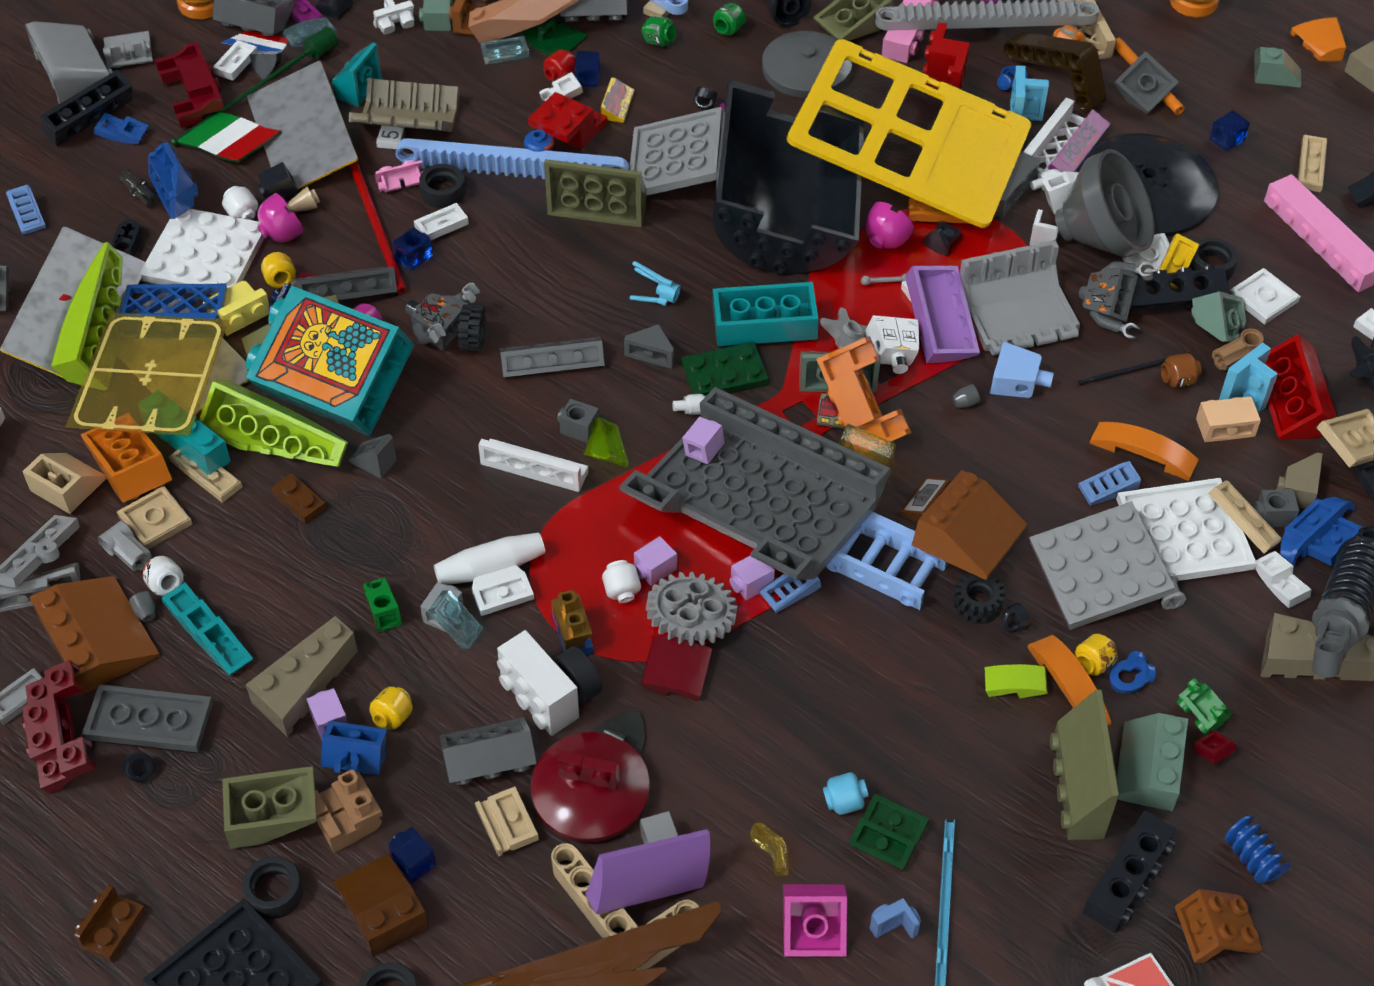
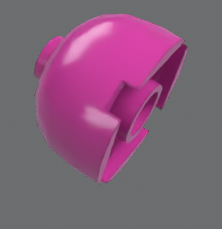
M277 193L268 197L258 209L260 225L257 228L265 238L270 236L276 242H289L300 236L304 229L295 213L289 211L286 207L288 204Z
M876 202L868 212L864 224L865 231L870 238V243L876 248H898L909 239L913 233L914 225L902 211L899 210L898 213L890 210L892 205L884 202Z

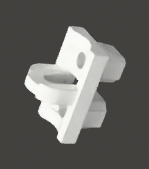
M384 0L385 8L373 11V24L375 28H380L384 35L395 31L394 23L401 22L402 27L405 29L414 26L413 3L411 0L396 5L393 0Z

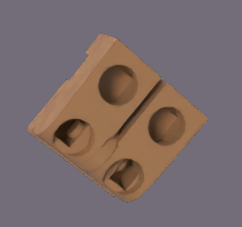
M349 770L339 775L338 780L331 783L332 788L321 793L315 790L317 824L333 853L376 831L382 822L380 819L382 811L359 771L356 774L354 770Z

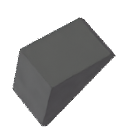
M659 324L625 336V356L666 368H673L674 349Z
M386 434L363 442L349 457L348 461L382 478L397 461L393 437L390 434Z

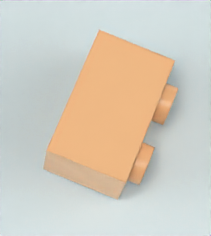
M1251 396L1201 402L1196 417L1204 442L1255 437L1261 421Z

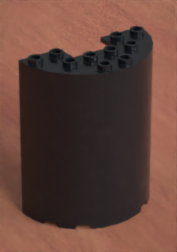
M729 79L725 96L713 208V225L719 240L730 253L752 267L777 274L812 272L837 263L848 255L859 241L862 176L790 145L787 141V136L796 117L769 110L774 100L775 92ZM821 106L808 134L851 154L858 155L863 147L864 121L845 112Z

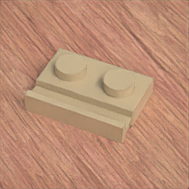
M515 786L487 797L488 800L481 803L479 801L475 802L476 810L498 857L505 851H513L539 840L538 833Z

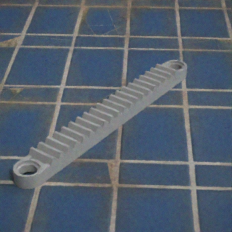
M990 0L988 4H985L984 1H981L979 4L972 1L970 5H967L966 1L958 5L957 1H955L952 5H949L948 2H945L944 5L936 2L934 6L930 2L925 6L921 2L917 6H914L913 3H909L908 6L901 3L899 7L880 8L876 13L875 24L882 30L936 29L938 22L947 23V29L1089 25L1097 21L1099 7L1093 2H1074V0H1068V2H1065V0H1060L1059 2H1056V0H1051L1050 2L1042 0L1040 3L1038 0H1034L1032 3L1029 0H1025L1023 3L1020 0H1016L1015 3L1008 0L1005 4H1003L1002 0H999L997 4ZM889 17L892 20H884L882 18Z

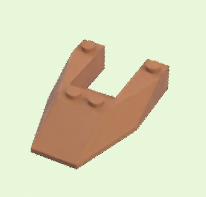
M500 0L469 12V28L482 46L542 24L579 0Z

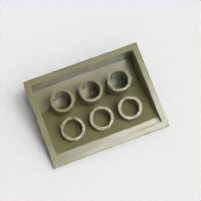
M545 159L544 169L548 215L642 227L647 209V190L641 172Z
M1095 690L1057 721L1055 732L1050 734V748L1056 752V758H1054L1053 762L1054 775L1059 776L1060 784L1057 785L1058 802H1063L1064 808L1061 811L1062 829H1067L1068 840L1104 839L1119 796L1102 690Z

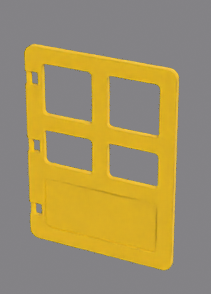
M844 39L837 40L788 133V143L981 228L988 227L1030 130V121L1019 114L999 108L991 102L947 83L934 80L917 70L877 53L874 54L862 49L863 47ZM860 54H861V55H864V56H866V57L872 59V61H869V60H867V59H864V58L860 57L859 55H860ZM844 61H852L893 79L894 82L880 109H876L831 88ZM926 83L931 84V85H933V86H935V87H938L939 89L936 90V89L931 88V87H929V86H927V85H925V84H926ZM909 88L917 89L943 101L936 121L929 131L897 117V113ZM822 105H829L872 125L858 155L851 154L808 134ZM992 111L1005 116V119L992 114ZM888 133L896 134L921 145L923 148L909 177H904L875 163V159Z

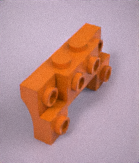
M870 336L816 359L829 388L827 390L828 396L836 404L839 411V422L846 428L857 453L864 454L911 433L902 409L882 416L863 372V368L880 361Z

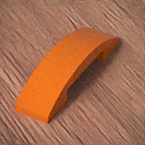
M1099 422L1090 440V444L1111 452H1115L1116 448L1119 447L1166 465L1164 472L1188 481L1199 460L1186 448L1173 440L1151 430L1125 423Z
M1051 635L1028 644V649L1039 666L1048 669L1073 708L1097 690L1075 655L1057 637ZM1105 707L1107 725L1111 726L1112 722Z

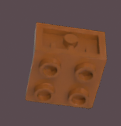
M1198 889L1175 906L1195 963H1205L1224 949L1256 954L1262 951L1258 932L1254 928L1247 903L1244 901L1243 896Z

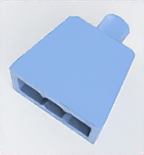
M1003 342L993 375L990 394L1030 398L1033 395L1035 384L1051 387L1054 373L1039 370L1042 359L1040 354Z

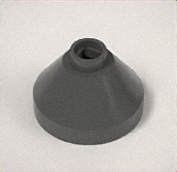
M1113 149L1105 150L1087 158L1063 202V208L1058 209L1055 213L1056 225L1061 236L1067 241L1075 239L1079 243L1125 258L1149 249L1154 239V217L1146 189L1132 164L1125 156Z

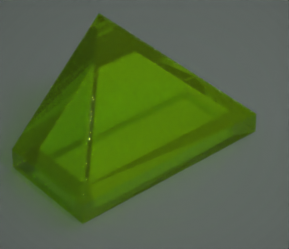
M598 417L594 422L584 455L626 468L629 462L618 425Z

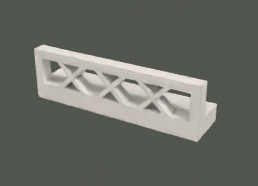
M1065 98L1024 150V153L1040 159V163L1045 162L1047 167L1078 128H1068V121L1080 126L1085 119L1072 113L1073 100ZM1066 135L1068 140L1058 141L1056 137ZM1056 149L1057 154L1047 155L1046 150ZM1039 167L1038 175H1040L1042 172L1048 171L1049 169L1046 167L1044 170Z
M491 438L489 441L481 439L478 444L482 465L576 492L580 491L588 474L587 465Z

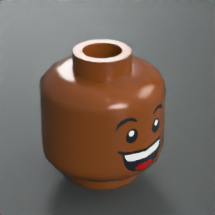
M1190 353L1168 356L1161 365L1162 380L1172 388L1194 385L1198 375H1201V364Z

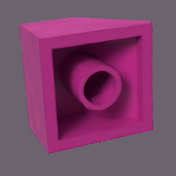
M783 884L784 956H846L847 894L844 884Z

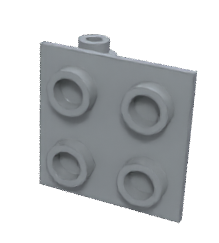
M149 31L104 38L105 48H103V52L106 57L107 69L153 62Z

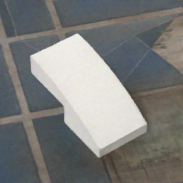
M1276 551L1256 560L1255 570L1273 594L1288 608L1311 597V589L1293 575V565Z

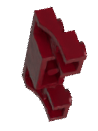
M198 42L187 44L183 49L171 56L155 60L163 85L181 80L189 98L172 103L181 128L203 121L202 115L224 109L219 93L221 87L218 78L213 79L215 73L212 64L206 63Z
M71 660L45 670L44 678L25 685L28 705L22 707L24 716L22 725L27 736L26 752L29 758L37 763L40 789L50 794L63 789L72 779L96 769L95 763L88 759L86 751L92 748V742L84 737L74 738L69 703L63 700L83 691L82 685L75 682L74 673L79 672L80 667Z

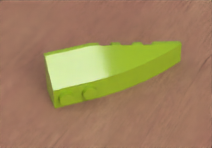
M109 242L103 243L79 284L63 322L51 365L67 382L83 386L87 383L107 329L111 322L115 320L116 308H119L121 304L117 287L122 285L123 257ZM116 324L112 326L96 368H114L119 343L115 340ZM95 371L89 387L103 391L108 390L112 372Z
M229 380L212 381L199 418L202 424L225 440V443L237 449L306 460L324 465L339 467L348 444L346 440L312 420Z

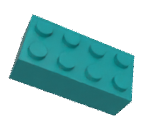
M813 282L713 289V313L717 346L741 345L750 342L757 344L818 339V313Z

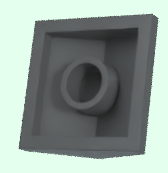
M1146 51L1114 82L1129 104L1147 114L1179 83Z

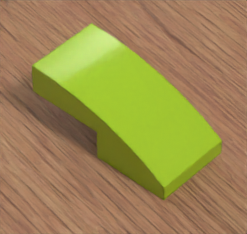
M1014 664L985 667L986 693L989 697L1017 693L1019 698L1048 694L1046 668L1043 666Z

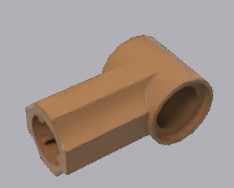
M1246 329L1241 333L1240 338L1214 350L1212 357L1216 367L1219 370H1228L1232 365L1263 343L1264 337L1262 333L1256 329Z

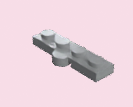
M54 515L0 565V585L16 588L42 563H49L58 559L60 556L58 547L80 527L78 519Z

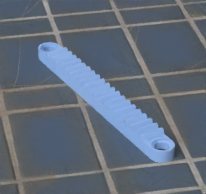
M420 139L400 140L395 153L396 157L403 163L410 160L415 162L422 160L423 169L436 164H450L461 171L467 169L468 173H471L473 170H476L479 174L482 171H486L487 174L495 171L496 175H499L501 172H504L505 176L513 173L515 177L523 174L524 178L528 175H532L533 178L540 175L542 179H545V159L609 168L619 167L624 170H629L630 167L625 159L613 156L556 151L535 152L522 148ZM407 148L412 150L414 153L408 154L405 153L402 149Z

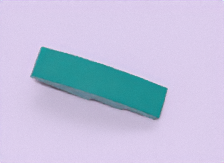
M185 582L162 597V602L178 622L229 676L253 661L252 656L219 616L216 617L202 599L199 600Z

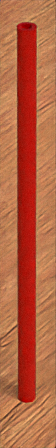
M356 161L349 165L386 264L387 266L394 267L397 293L404 294L407 291L359 164Z

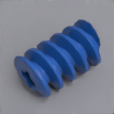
M1248 815L1230 828L1224 840L1227 845H1233L1232 851L1234 854L1240 855L1239 860L1242 864L1247 865V871L1250 874H1255L1254 879L1256 883L1264 884L1286 873L1290 869L1291 863L1287 862L1280 865L1279 862L1283 859L1284 854L1282 852L1275 855L1272 854L1277 847L1276 844H1264L1269 835L1264 833L1258 836L1257 833L1262 826L1260 824L1250 826L1249 824L1253 821L1254 816Z

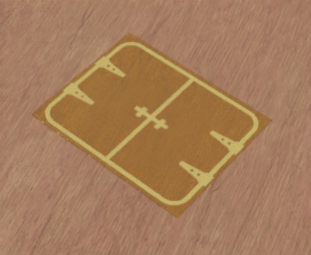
M110 313L65 428L190 435L229 320Z

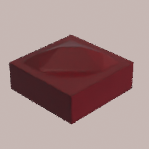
M1214 730L1193 743L1194 752L1211 763L1216 764L1235 752L1236 744Z

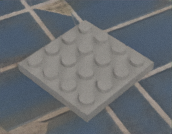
M722 107L634 127L629 170L642 173L647 195L717 180L724 115Z
M1132 501L1029 537L1030 544L1070 630L1175 593V586Z

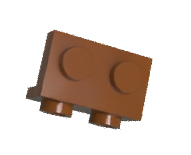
M455 0L454 5H451L449 9V19H452L453 32L474 35L469 28V12L476 8L484 7L486 4L473 2V0Z

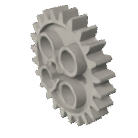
M679 572L678 578L669 574L668 581L661 578L659 585L653 584L652 591L648 593L646 611H648L647 619H652V627L659 626V634L667 632L668 640L678 637V644H681L685 639L688 640L690 646H693L694 640H698L703 646L705 639L715 643L716 636L723 639L725 632H731V627L735 624L736 599L730 597L731 590L723 591L724 583L715 585L714 577L707 581L704 580V574H701L699 578H696L693 572H690L689 577H685L682 572Z

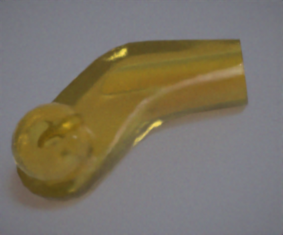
M755 823L750 830L751 840L770 854L775 875H787L789 873V858L786 842L764 823Z

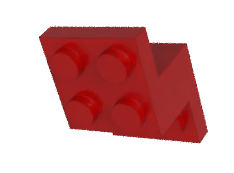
M938 22L936 31H931L929 40L931 45L926 47L924 59H927L928 63L924 64L923 74L962 90L970 43L945 39L947 23ZM928 83L925 84L932 88H938Z
M554 92L528 118L529 126L543 130L546 134L580 150L608 123L607 116L557 92Z

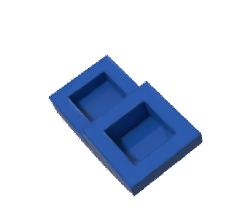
M104 113L94 128V134L117 142L139 144L149 125L128 116L123 121Z

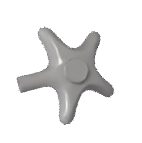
M844 308L839 309L838 320L821 318L820 320L822 327L835 339L838 349L866 337L864 331L867 326H861L857 322L850 320Z

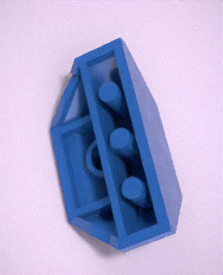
M164 142L148 155L149 178L170 219H176L194 206V197H197L198 190L196 182L192 181L191 173L187 172L170 144Z

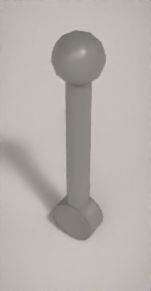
M906 274L900 277L880 278L863 276L861 283L869 285L870 283L903 282L906 281Z

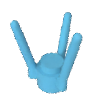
M636 261L632 263L637 273L658 283L656 294L659 295V298L631 295L629 297L630 300L659 303L664 306L668 302H676L681 291L680 284L662 277Z

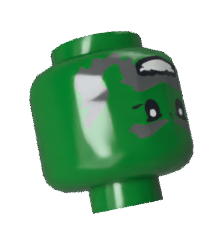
M726 3L715 12L713 16L714 27L725 36L735 34L746 23L743 9L738 4Z
M651 16L642 26V35L645 42L649 45L667 47L675 39L676 27L669 18Z

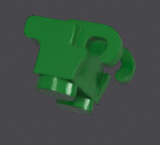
M1196 678L1188 683V688L1176 700L1186 713L1192 711L1198 719L1194 723L1205 735L1223 726L1224 721L1232 714V711L1221 701L1214 690Z

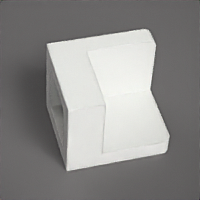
M1040 209L1037 211L1033 224L1030 245L1054 241L1058 236L1059 230L1057 226L1041 223L1043 210Z

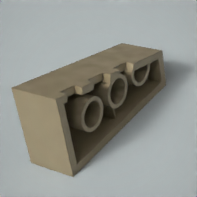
M1274 613L1266 634L1260 677H1271L1272 674L1284 675V678H1296L1297 675L1313 676V679L1326 678L1318 676L1312 671L1315 642L1317 640L1316 628L1313 622ZM1365 634L1361 642L1348 649L1346 659L1344 658L1339 674L1335 677H1339L1340 680L1374 681V636Z
M334 616L246 684L251 703L288 737L294 730L293 726L300 718L303 719L309 712L307 698L314 696L320 691H326V686L333 677L336 678L357 653L354 632Z

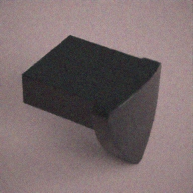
M319 0L315 8L325 16L338 20L341 14L354 2L353 0Z
M259 50L250 54L251 64L261 79L268 77L274 70L276 63L281 61V52Z
M1374 171L1367 177L1348 186L1359 208L1374 201Z
M941 221L925 236L923 244L931 250L947 256L950 253V249L961 239L962 231Z

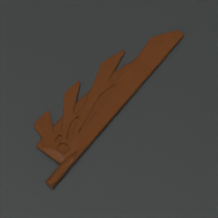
M715 901L458 986H648L665 974L667 968L634 970L661 950L699 942L720 916L722 910L719 902Z

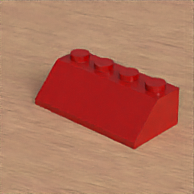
M1297 334L1271 349L1265 364L1278 373L1268 400V407L1280 440L1319 438L1322 434L1317 429V426L1322 421L1337 417L1315 349Z

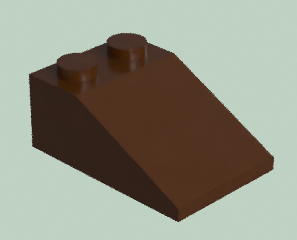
M389 854L333 881L372 957L429 928L426 913L421 903Z

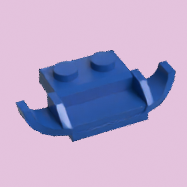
M1330 497L1323 500L1317 498L1285 527V533L1281 540L1280 555L1291 563L1293 568L1299 555L1304 558L1309 555L1332 566L1336 561V555L1342 543L1356 537L1359 529L1362 528L1343 518V514L1347 510L1352 513L1356 510L1355 504L1338 497Z

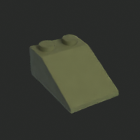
M835 0L813 18L836 40L844 39L849 41L880 31L881 29L875 24L877 11L883 7L894 6L892 0ZM889 17L882 18L884 20H892Z
M313 766L222 779L224 832L230 849L261 845L317 822Z

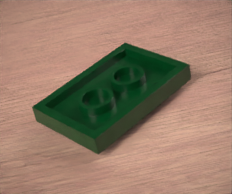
M754 342L681 357V366L692 394L707 396L714 387L732 394L768 386L769 378Z

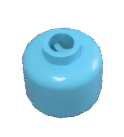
M853 772L831 777L827 781V787H823L829 810L834 809L838 815L862 809L864 807V798L869 796L864 779L858 780Z

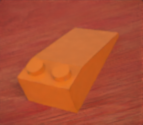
M129 413L116 418L114 422L116 423L115 425L139 426ZM96 427L80 434L122 503L135 500L141 494L152 489H158L172 480L161 452L142 429H102V427Z

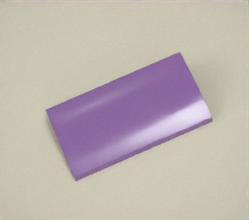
M912 266L905 278L915 319L918 320L919 336L926 363L950 362L979 355L980 351L958 266Z
M707 829L600 854L586 893V897L595 913L600 914L702 888L707 877L710 859L709 831Z

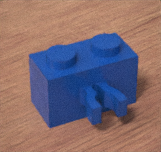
M329 721L322 736L321 766L333 768L334 772L339 773L341 770H354L356 774L359 771L363 774L379 775L386 755L387 729Z

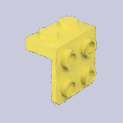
M241 281L227 288L224 307L217 310L221 329L228 336L269 315L270 307L265 291L262 288L254 291L246 281ZM219 293L209 297V299L211 300L215 296L219 295ZM212 308L207 310V312H215Z

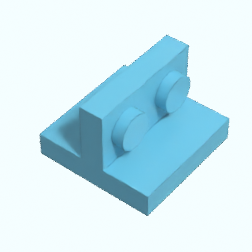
M1016 65L1010 99V111L1028 120L1042 121L1049 80L1026 79L1025 66Z
M1261 343L1228 369L1219 400L1251 396L1258 412L1266 408L1278 374L1265 365L1270 347Z

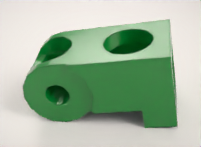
M385 577L363 583L365 596L378 633L401 626L402 621L399 607Z

